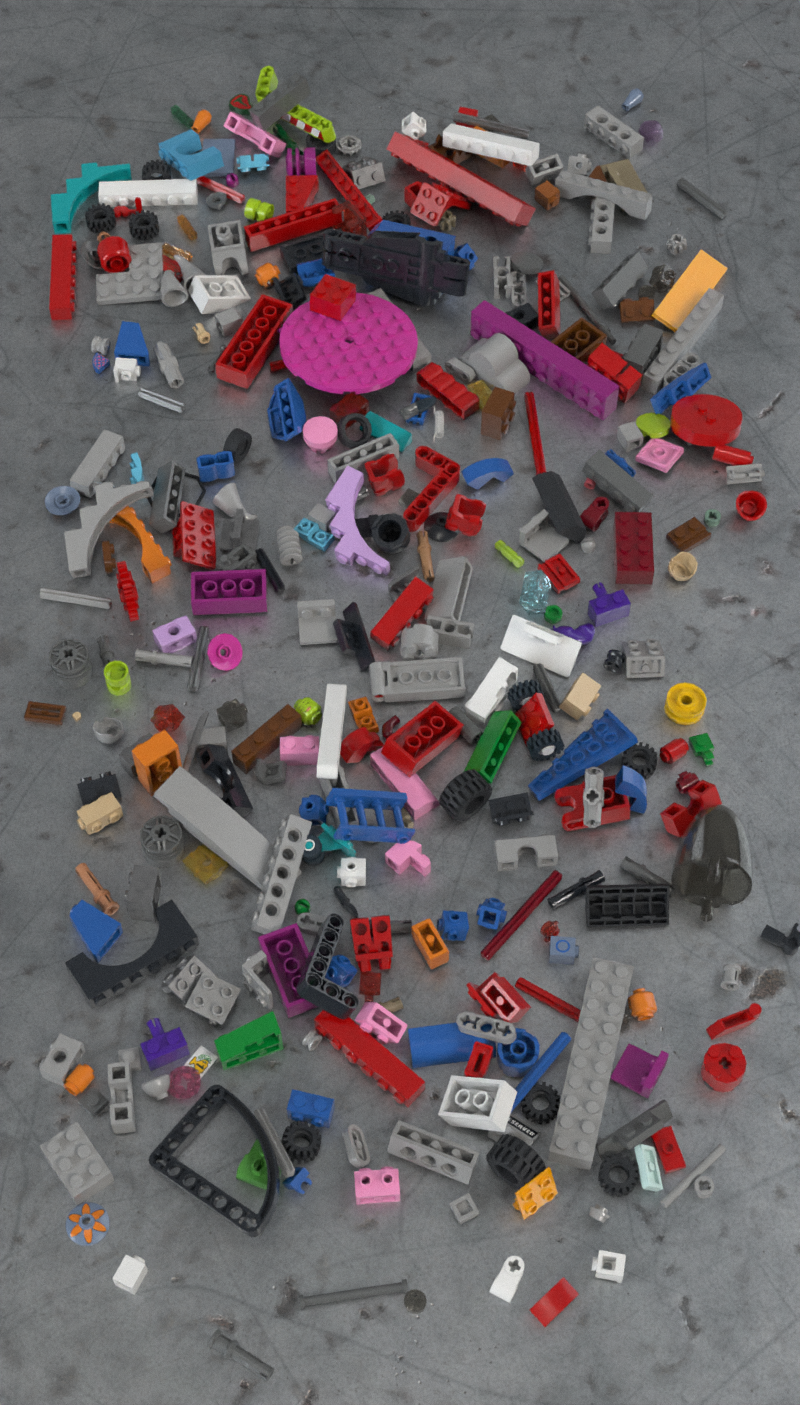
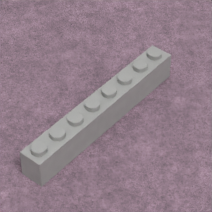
M711 288L706 291L643 374L641 389L654 395L662 389L665 374L685 354L689 353L722 309L724 294Z

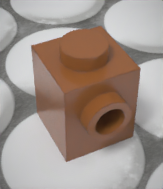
M545 181L535 188L534 200L543 208L549 210L559 204L560 191L550 182Z

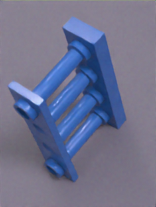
M332 788L326 798L327 806L337 807L340 825L333 835L334 839L407 843L415 834V829L404 827L401 809L408 800L407 794L401 792ZM345 807L356 809L359 825H349ZM364 808L375 811L378 826L367 825ZM383 810L393 811L396 827H386Z

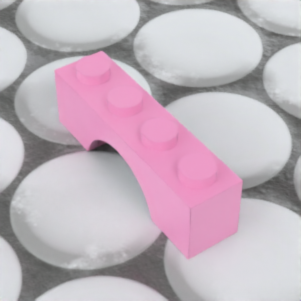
M230 112L224 123V127L253 142L260 150L270 156L280 158L286 146L285 142L269 132L263 131L253 122L239 114Z

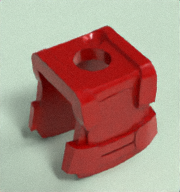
M388 453L376 461L373 460L365 463L368 480L375 496L385 495L388 490L395 491L401 489L405 484L404 475L401 469H398V461L394 454Z
M457 494L452 506L449 508L445 527L452 531L459 530L462 534L469 537L476 536L482 527L483 520L480 518L485 513L486 504L481 500H472Z

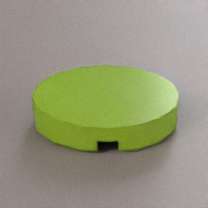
M645 413L636 419V425L645 437L648 435L650 438L655 439L664 437L669 433L671 422L662 414Z

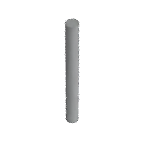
M719 1144L660 1201V1204L667 1208L726 1151V1148Z

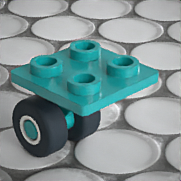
M323 823L321 825L323 832L318 837L312 834L307 835L302 859L308 865H318L323 861L325 851L339 849L347 857H356L355 854L357 852L349 840L334 839L333 835L337 829L332 825L328 827Z

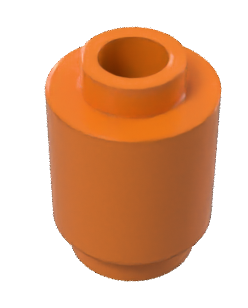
M85 1063L84 1065L78 1064L65 1079L64 1088L74 1096H77L79 1093L82 1094L95 1078L93 1075L94 1070Z

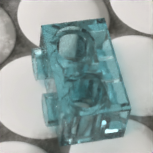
M542 570L525 572L519 603L528 615L546 613L551 581Z

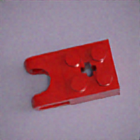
M616 775L603 778L604 807H602L601 825L630 819V805L627 796L615 793ZM582 781V784L564 787L555 792V801L559 806H571L574 808L573 811L562 816V827L566 831L588 828V826L584 825L583 791L585 789V781Z

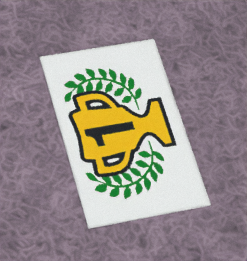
M201 1045L180 1069L179 1073L196 1085L218 1057Z

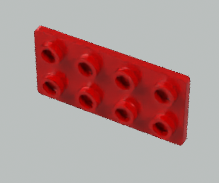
M182 501L180 503V518L177 521V526L172 529L173 556L178 558L182 556L183 562L215 570L214 511Z

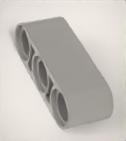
M694 352L685 354L665 374L662 389L681 375L697 367L699 356Z

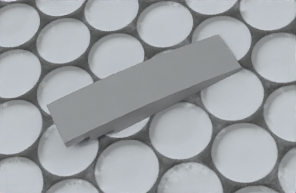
M179 766L154 793L153 797L169 808L168 812L184 824L183 828L263 890L262 880L269 871L267 866L268 860L275 851L273 844L206 786ZM282 854L284 859L289 860L284 854ZM298 870L296 879H297V878L300 876V874L302 873L301 870ZM277 871L278 877L283 879V874ZM271 889L272 895L278 897L277 892Z

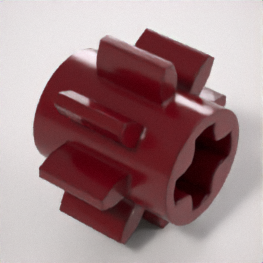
M684 771L678 774L679 778H677L675 784L681 794H688L690 796L688 790L700 781L695 773Z

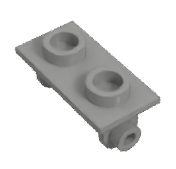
M762 463L726 466L727 484L762 481V477L765 476V472L762 470Z

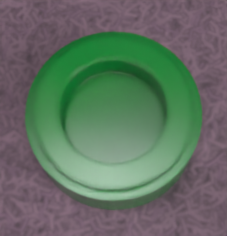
M557 605L547 606L544 610L545 621L550 624L560 622L563 614L562 609Z

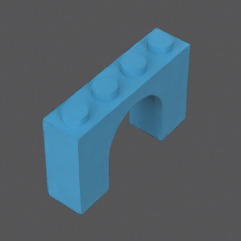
M192 129L158 144L160 149L158 153L161 159H164L190 181L224 166L221 152L214 146L192 154L202 149L199 135Z

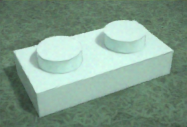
M644 1144L635 1146V1158L638 1164L642 1188L655 1192L662 1190L663 1185L655 1147Z

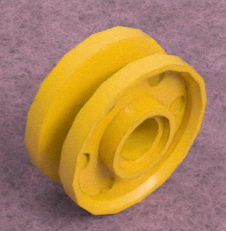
M678 683L672 686L667 693L664 706L665 713L671 721L677 724L693 725L700 721L704 715L707 702L706 695L700 687L694 684Z

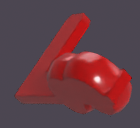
M135 197L136 209L116 206L114 208L115 217L119 218L122 216L126 218L133 213L136 215L137 211L141 213V198Z

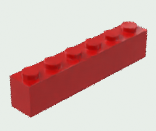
M336 198L244 226L245 242L252 252L341 224L342 209Z
M72 234L52 235L49 302L52 320L72 319V312H75L73 300L76 299L73 288L76 287V279L74 277L76 275V265L74 263H77V256L74 251H77V242L73 240Z
M323 1010L314 1019L315 1031L322 1037L328 1038L330 1044L336 1050H342L351 1063H357L367 1077L372 1076L377 1080V1084L382 1090H388L392 1093L397 1103L409 1107L424 1092L425 1081L368 1032L362 1030L350 1017L340 1019Z

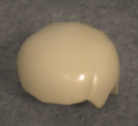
M679 552L669 561L668 572L677 581H687L697 571V560L688 552Z

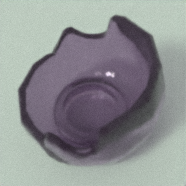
M656 120L643 122L638 130V134L643 136L647 143L650 140L658 143L663 139V128L660 122Z

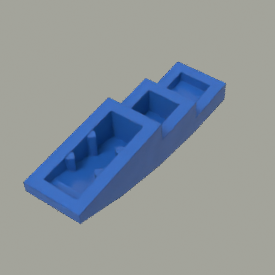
M702 363L689 370L650 398L655 414H662L670 405H674L686 396H692L712 377L707 363Z

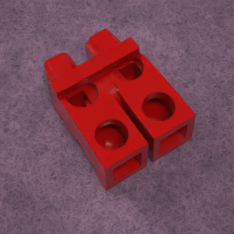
M390 915L371 916L373 937L370 935L368 917L350 919L355 960L358 961L360 972L371 971L370 960L378 959L379 970L391 968L393 951Z

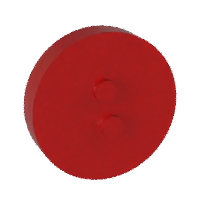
M696 394L684 397L674 404L670 421L671 429L680 439L688 443L707 447L721 446L734 441L739 436L743 415L739 407L726 398L710 394Z

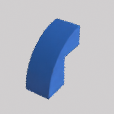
M501 458L484 459L469 465L461 471L467 485L477 490L493 477L505 482L514 474L509 462Z
M623 765L615 776V793L629 796L630 810L644 814L647 808L646 782L637 771Z

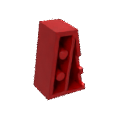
M318 175L286 176V213L311 206V203L314 202L315 194L319 190Z

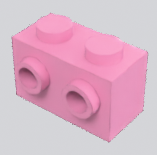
M319 736L280 737V760L284 761L287 766L317 765L320 745Z
M365 1002L355 1019L360 1024L362 1030L373 1033L377 1036L376 1040L385 1045L387 1043H399L408 1026L377 1002Z
M390 1166L382 1167L380 1170L362 1168L354 1172L356 1205L400 1201L398 1168L394 1169Z

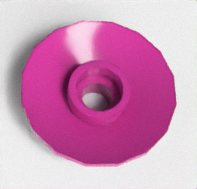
M226 633L212 638L207 651L211 664L218 670L223 671L232 670L238 666L243 653L238 639ZM221 649L224 650V655H223V656H222L221 653H220V650H221Z

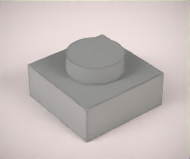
M139 1047L118 1050L119 1062L129 1061L132 1071L142 1070Z
M469 1193L449 1203L460 1225L479 1215V1210Z

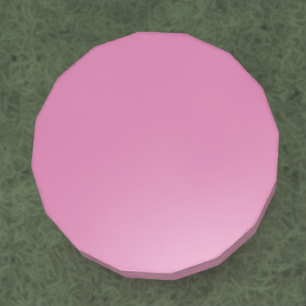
M322 416L313 417L303 426L304 441L313 452L319 451L322 454L326 453L328 449L331 450L337 441L338 428L332 419Z

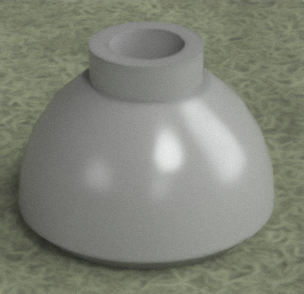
M164 1073L143 1083L141 1088L147 1095L155 1097L158 1101L169 1096L167 1091L170 1087V1076Z

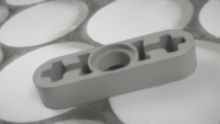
M520 270L513 271L510 274L512 309L527 304L525 274L521 273L522 271ZM521 289L523 292L517 293L514 290Z
M467 1011L460 1013L456 1019L458 1029L465 1034L502 1044H511L517 1037L514 1025L509 1022ZM470 1020V1023H467L466 1026L463 1025V1022ZM484 1024L492 1025L490 1031H481V1027ZM507 1030L510 1031V1034L503 1036V1033H506Z

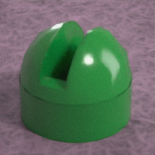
M306 899L297 900L294 905L295 913L298 916L302 913H310V903Z

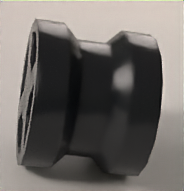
M609 650L603 666L609 672L619 673L622 670V663L625 662L626 656L619 650Z

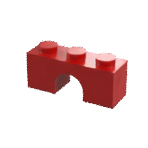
M701 780L688 790L690 804L687 808L674 802L660 813L668 833L680 838L722 804L714 784Z

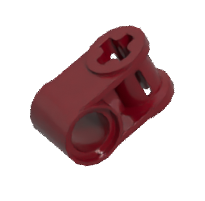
M595 498L580 515L584 526L593 532L600 527L609 515V500L607 498Z

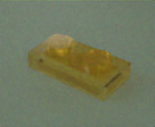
M483 379L467 385V390L478 396L481 411L492 393Z

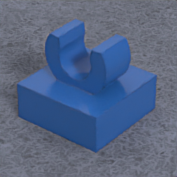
M295 1167V1174L287 1177L282 1184L287 1189L304 1194L305 1192L301 1189V1184L305 1182L306 1185H312V1181L306 1178L310 1173L304 1167Z

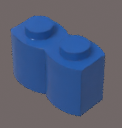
M222 451L214 455L205 454L196 458L201 482H210L217 478L226 479L235 475L234 461L230 451Z

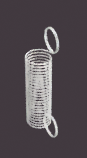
M435 406L434 443L435 437L438 438L437 433L439 435L441 433L440 438L444 436V413L441 411L442 416L440 413L437 415L438 411L435 412Z

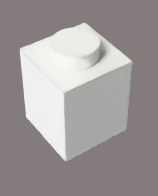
M125 1255L112 1278L114 1284L135 1295L148 1272L146 1264H144L145 1261L136 1255H133V1257Z

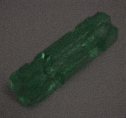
M177 105L170 108L171 113L186 127L190 128L193 126L194 120Z

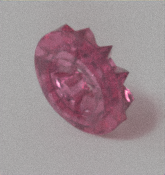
M180 1066L169 1074L170 1087L168 1091L173 1097L180 1100L190 1099L198 1093L201 1086V1078L194 1068ZM181 1076L186 1081H190L187 1083V1090L183 1086H178L181 1084Z

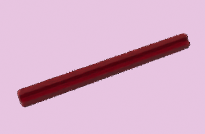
M554 870L483 948L481 951L482 958L487 961L490 960L562 880L563 875L559 871Z

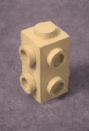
M111 792L100 796L91 804L82 806L77 811L79 819L76 821L80 829H85L88 835L101 831L103 827L110 823L117 822L123 817L121 805Z

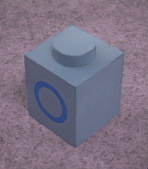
M551 936L549 963L574 965V959L579 957V946L575 945L576 938Z

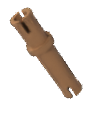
M419 531L416 534L418 540L417 552L420 554L423 578L426 581L428 578L429 582H433L435 576L428 532L424 531L423 536L422 531Z

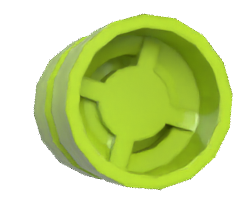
M250 198L245 206L244 216L247 219L257 220L258 222L273 218L274 205Z
M112 661L105 666L104 677L108 691L116 696L126 694L131 688V679L127 665L122 661Z

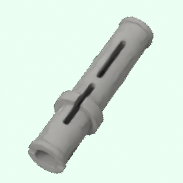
M136 649L135 661L151 662L154 665L161 663L191 668L193 656L158 652V650Z

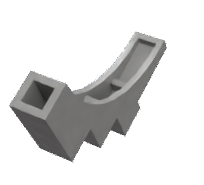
M139 481L132 485H121L118 488H115L113 482H103L95 486L97 505H88L85 508L79 509L82 528H73L70 531L64 532L68 568L74 579L92 575L91 561L93 550L99 535L107 523L128 505L154 495L149 481Z

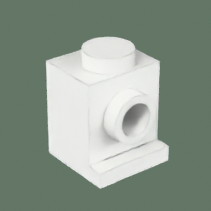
M116 358L113 370L115 382H119V380L136 381L137 376L140 377L141 368L137 365V359Z
M599 1250L598 1257H593L591 1270L596 1271V1278L622 1283L626 1255ZM605 1265H608L611 1267L612 1270H607L603 1267Z

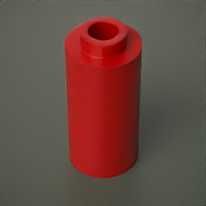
M721 445L715 447L712 460L733 466L747 465L753 463L754 456H751L752 452Z

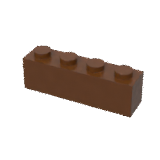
M289 704L284 706L231 751L233 763L247 775L256 767L257 759L264 760L280 747V737L293 736L302 728L301 714Z

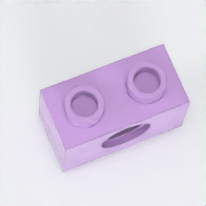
M186 615L152 630L154 641L163 653H174L197 641L196 631Z

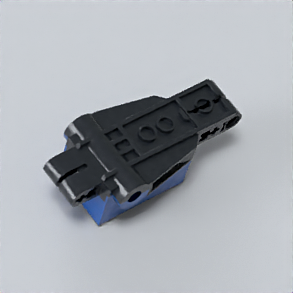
M382 220L375 225L368 236L335 229L324 231L321 263L323 266H326V269L361 276L366 284L378 289L381 288L385 292L419 306H432L436 304V300H439L443 293L458 297L465 296L470 268L469 260L454 256L456 239L454 235Z

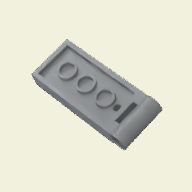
M462 657L373 662L369 665L371 697L375 702L385 701L387 703L465 697Z

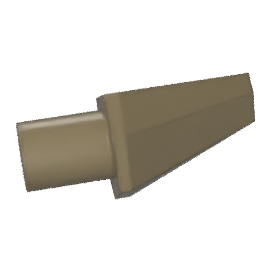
M403 806L401 815L404 827L413 828L414 823L410 820L411 816H409Z

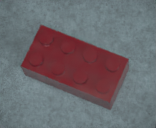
M615 512L613 523L615 584L652 585L654 577L652 512Z

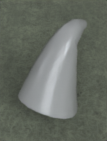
M174 255L181 269L184 289L188 292L194 276L205 274L184 257Z
M166 270L162 276L161 299L166 306L177 307L185 303L189 295L174 276L175 273L172 270Z
M236 483L225 485L213 499V504L231 517L233 515L236 516V509L239 508L244 509L245 520L257 518V515L246 512L240 501Z

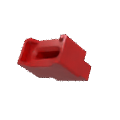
M478 1041L474 1043L471 1056L464 1071V1077L485 1078L493 1055L492 1046Z

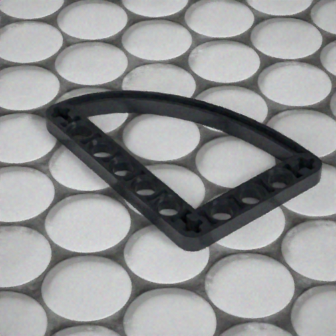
M213 1085L208 1088L151 1153L149 1164L155 1172L249 1237H257L269 1224L278 1202L280 1173L277 1158L263 1127L247 1106L223 1086ZM224 1104L231 1107L248 1124L256 1135L265 1156L268 1179L267 1190L258 1214L177 1160V1157ZM208 1108L205 1115H197L200 1109ZM188 1124H193V1125H194V1126H193V1129H192L191 1131H189V1132H184V1131H183V1129H184V1127H185L186 1125H188ZM172 1141H179L176 1148H169ZM158 1159H159V1160H162V1159H163L164 1162H165V1164H166L165 1167H164V1165H163L162 1163H160V1162H157V1163H156V1161H157ZM173 1168H180L178 1174L174 1176L169 1175ZM195 1178L194 1184L185 1186L187 1179ZM206 1188L211 1189L208 1196H200L202 1190ZM219 1200H227L223 1207H216V1203ZM242 1210V1215L239 1218H231L234 1211ZM247 1219L250 1223L257 1224V1226L255 1228L252 1226L249 1227L248 1223L246 1222Z

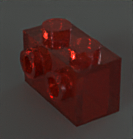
M351 392L345 395L338 403L331 406L329 409L330 419L337 425L341 418L351 413H359L366 416L369 412V401L362 395ZM350 420L347 422L345 431L358 421Z

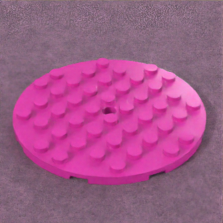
M356 293V301L341 321L311 311L310 301L304 303L286 319L281 329L279 340L282 359L294 376H299L306 381L307 385L316 389L337 394H343V392H355V394L368 393L393 384L395 379L405 375L414 363L418 346L415 326L400 308L387 300L363 293Z

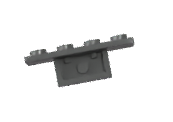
M664 1099L598 1142L596 1149L601 1160L604 1162L605 1158H610L612 1154L616 1156L625 1149H632L664 1127L663 1124L673 1117L668 1102Z

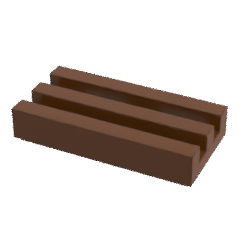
M28 701L24 719L25 721L63 725L64 713L67 708L64 705ZM31 708L42 709V710H41V711H39V710H31Z

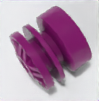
M305 147L303 155H300L298 148H296V155H292V148H288L286 155L287 176L317 175L315 147Z

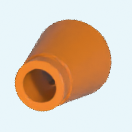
M204 109L199 111L191 129L199 134L211 122L212 115Z

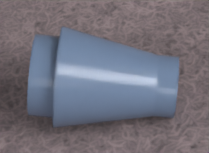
M637 88L631 90L622 103V108L625 111H629L641 103L644 98L642 91Z

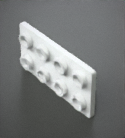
M513 615L500 649L534 664L541 663L544 668L569 677L582 642L520 616Z

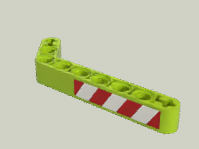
M266 66L260 71L255 92L258 103L277 88L278 79L272 66ZM299 104L280 118L323 142L329 143L336 139V133L331 121Z

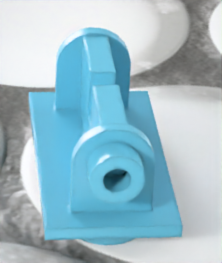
M265 153L254 155V161H251V155L236 158L237 164H240V167H237V169H241V172L251 171L250 168H257V171L267 170L266 167L270 166L269 164L266 165V162L269 161V156L265 155Z

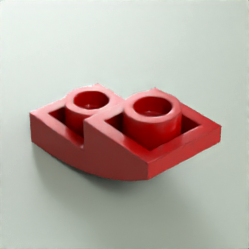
M563 1277L529 1310L546 1327L579 1293Z

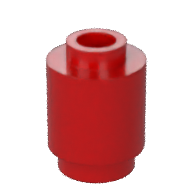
M683 738L674 739L660 748L659 756L664 763L673 764L687 754L689 746Z

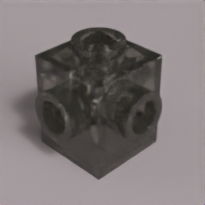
M667 263L656 266L652 271L649 284L660 294L672 288L677 274Z
M236 698L225 702L216 709L218 720L223 727L225 726L228 733L248 722V710Z

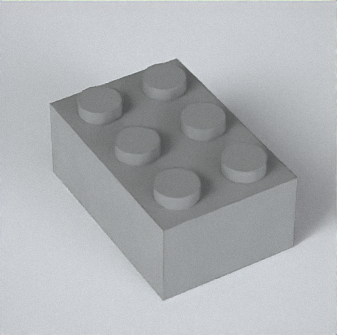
M78 1122L73 1123L40 1145L44 1157L76 1205H80L114 1182L111 1171Z

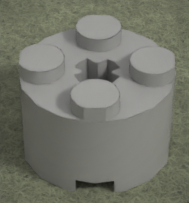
M414 624V628L409 629L405 627L401 634V656L403 661L436 659L438 656V631H433V627L426 624Z

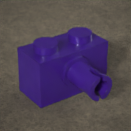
M599 582V586L596 583L592 587L597 598L589 601L587 614L595 628L629 616L631 603L623 589L608 594L602 582Z
M153 1018L156 1027H154L152 1020L147 1022L153 1038L140 1044L150 1071L190 1055L187 1042L180 1027L165 1033L159 1018Z

